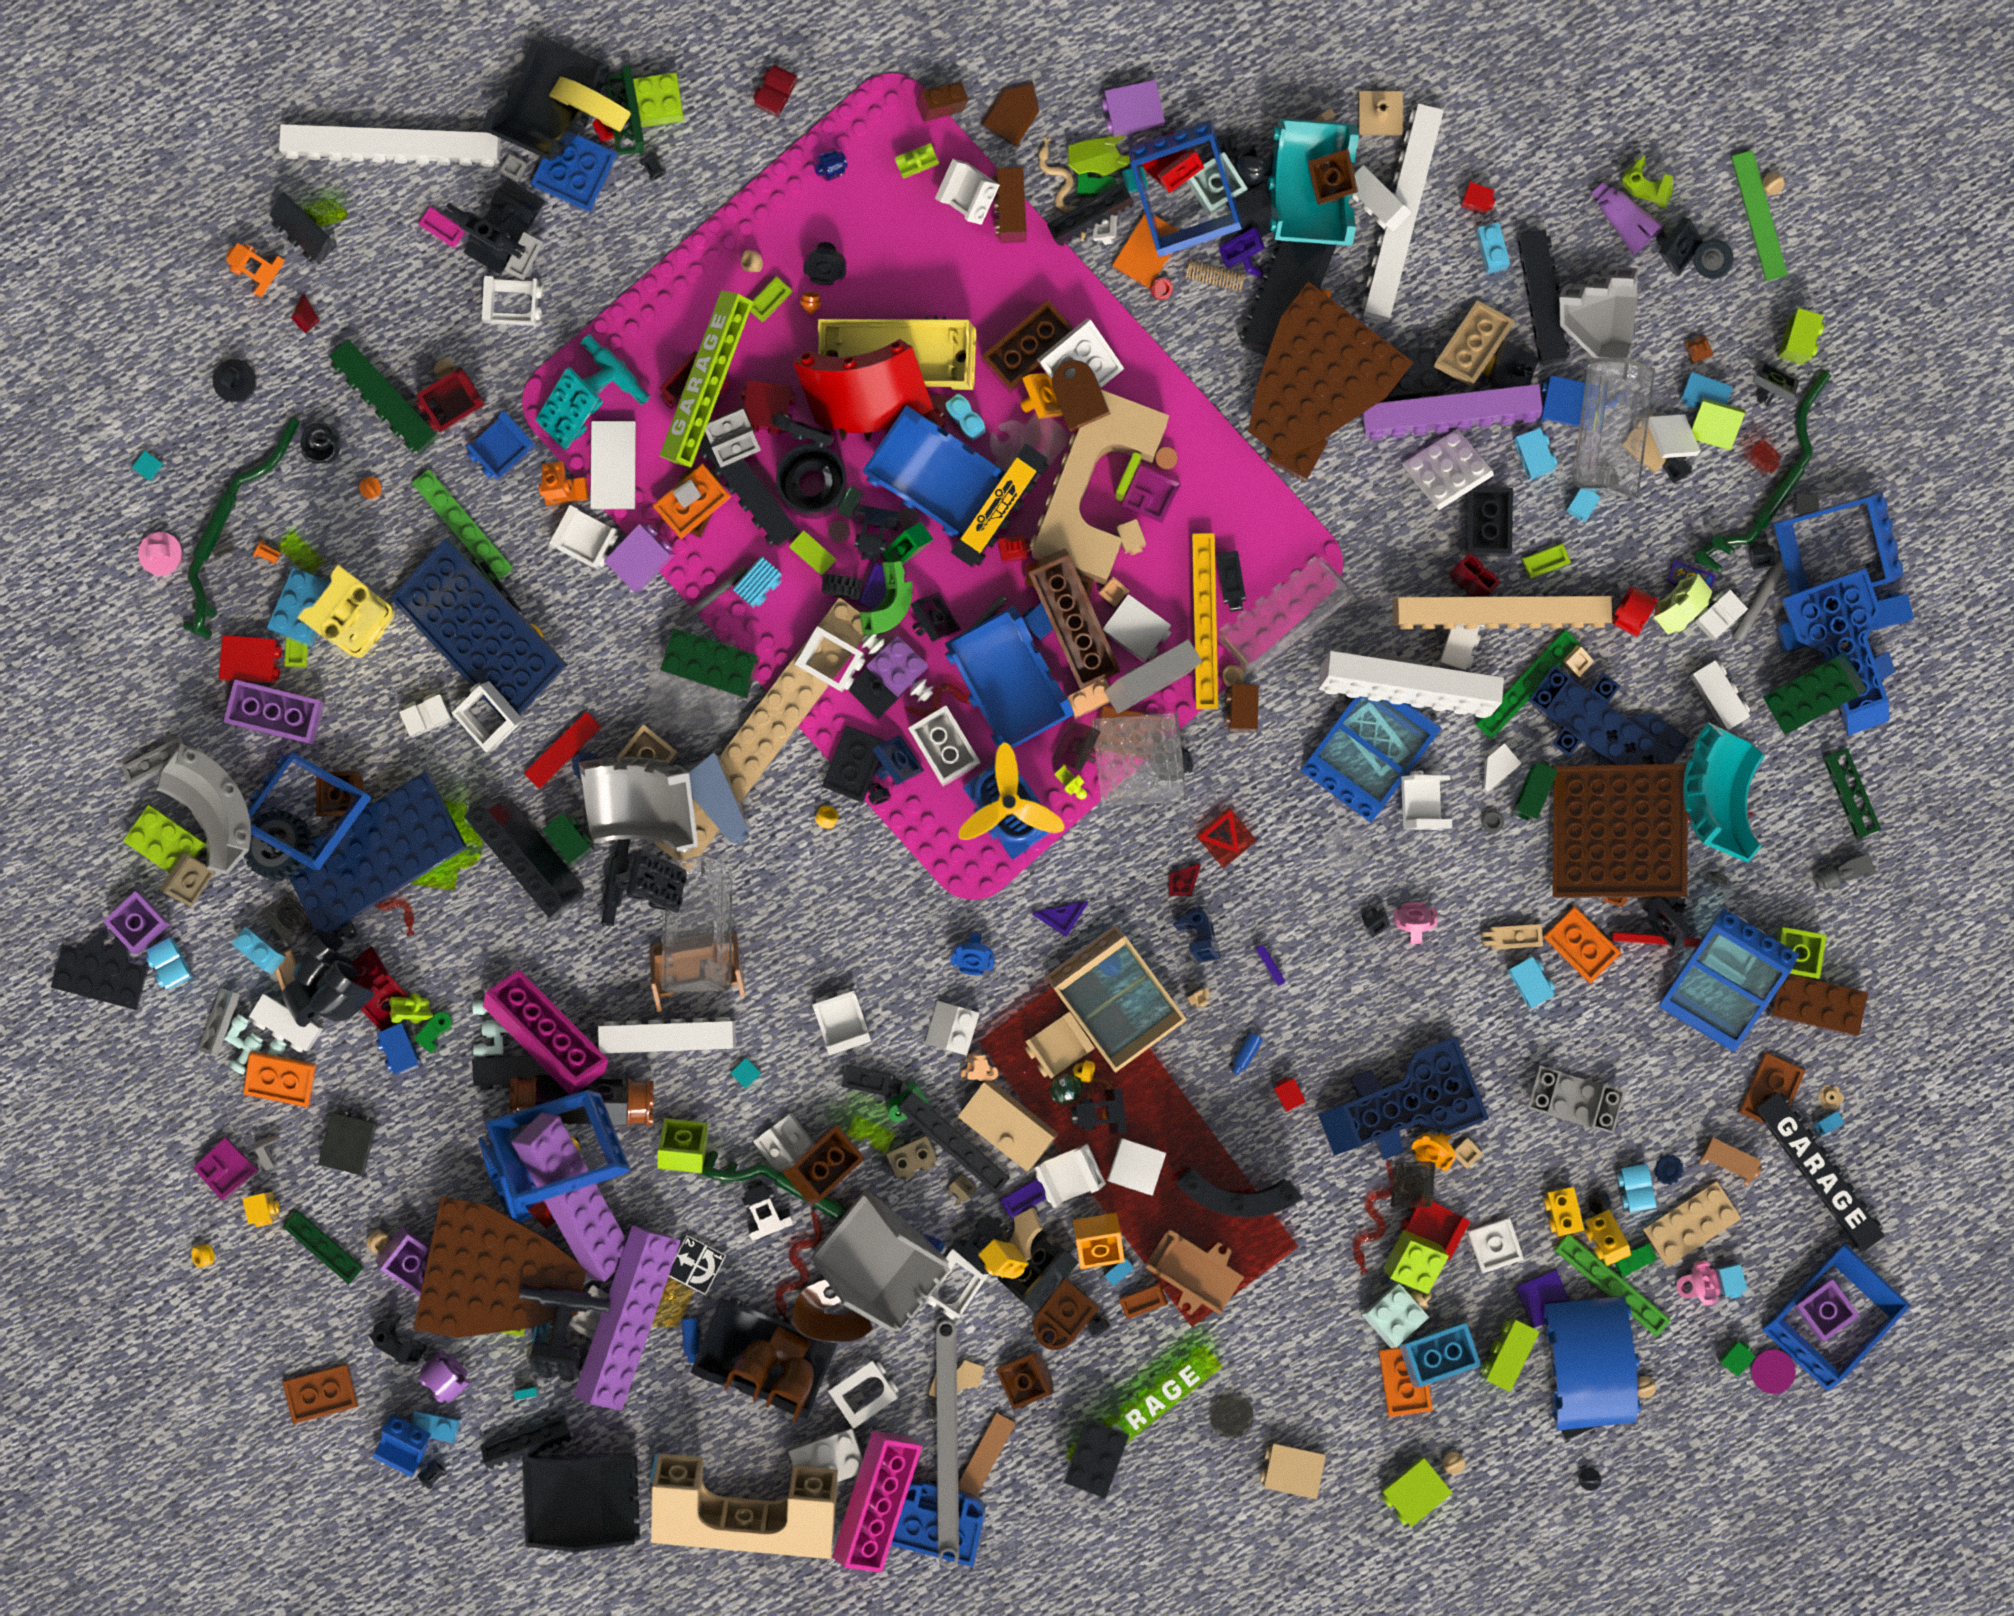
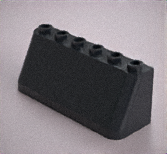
M1282 241L1279 248H1274L1271 260L1274 263L1272 268L1267 267L1263 277V280L1266 281L1264 288L1259 287L1255 297L1258 304L1256 309L1251 307L1247 320L1251 322L1248 329L1243 328L1239 340L1243 341L1241 347L1267 357L1281 316L1308 281L1320 289L1337 245Z
M498 796L473 808L464 815L465 819L549 919L557 920L584 896L583 884L509 797Z

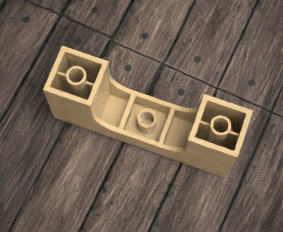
M1101 390L1111 414L1078 428L1077 434L1073 433L1068 448L1071 450L1070 454L1065 453L1061 463L1062 475L1057 474L1053 484L1055 493L1054 495L1049 494L1045 505L1047 514L1046 516L1041 515L1037 530L1040 532L1038 536H1033L1030 548L1032 558L1037 560L1066 548L1079 576L1093 579L1095 582L1106 585L1119 552L1122 538L1088 525L1081 517L1079 511L1081 501L1095 465L1103 455L1109 452H1122L1132 456L1136 452L1142 455L1141 460L1152 464L1170 415Z
M658 1453L652 1486V1543L831 1559L836 1518L838 1469L793 1465L790 1492L787 1497L777 1501L722 1497L707 1490L703 1484V1457Z

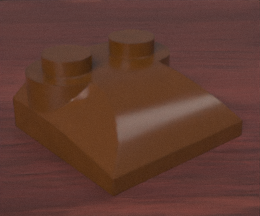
M1349 149L1308 161L1317 204L1333 203L1340 198L1358 192Z
M359 771L329 772L363 791L364 783ZM316 776V817L343 816L355 797Z
M1037 1352L1030 1353L995 1369L1013 1410L1054 1393L1053 1380L1043 1358Z

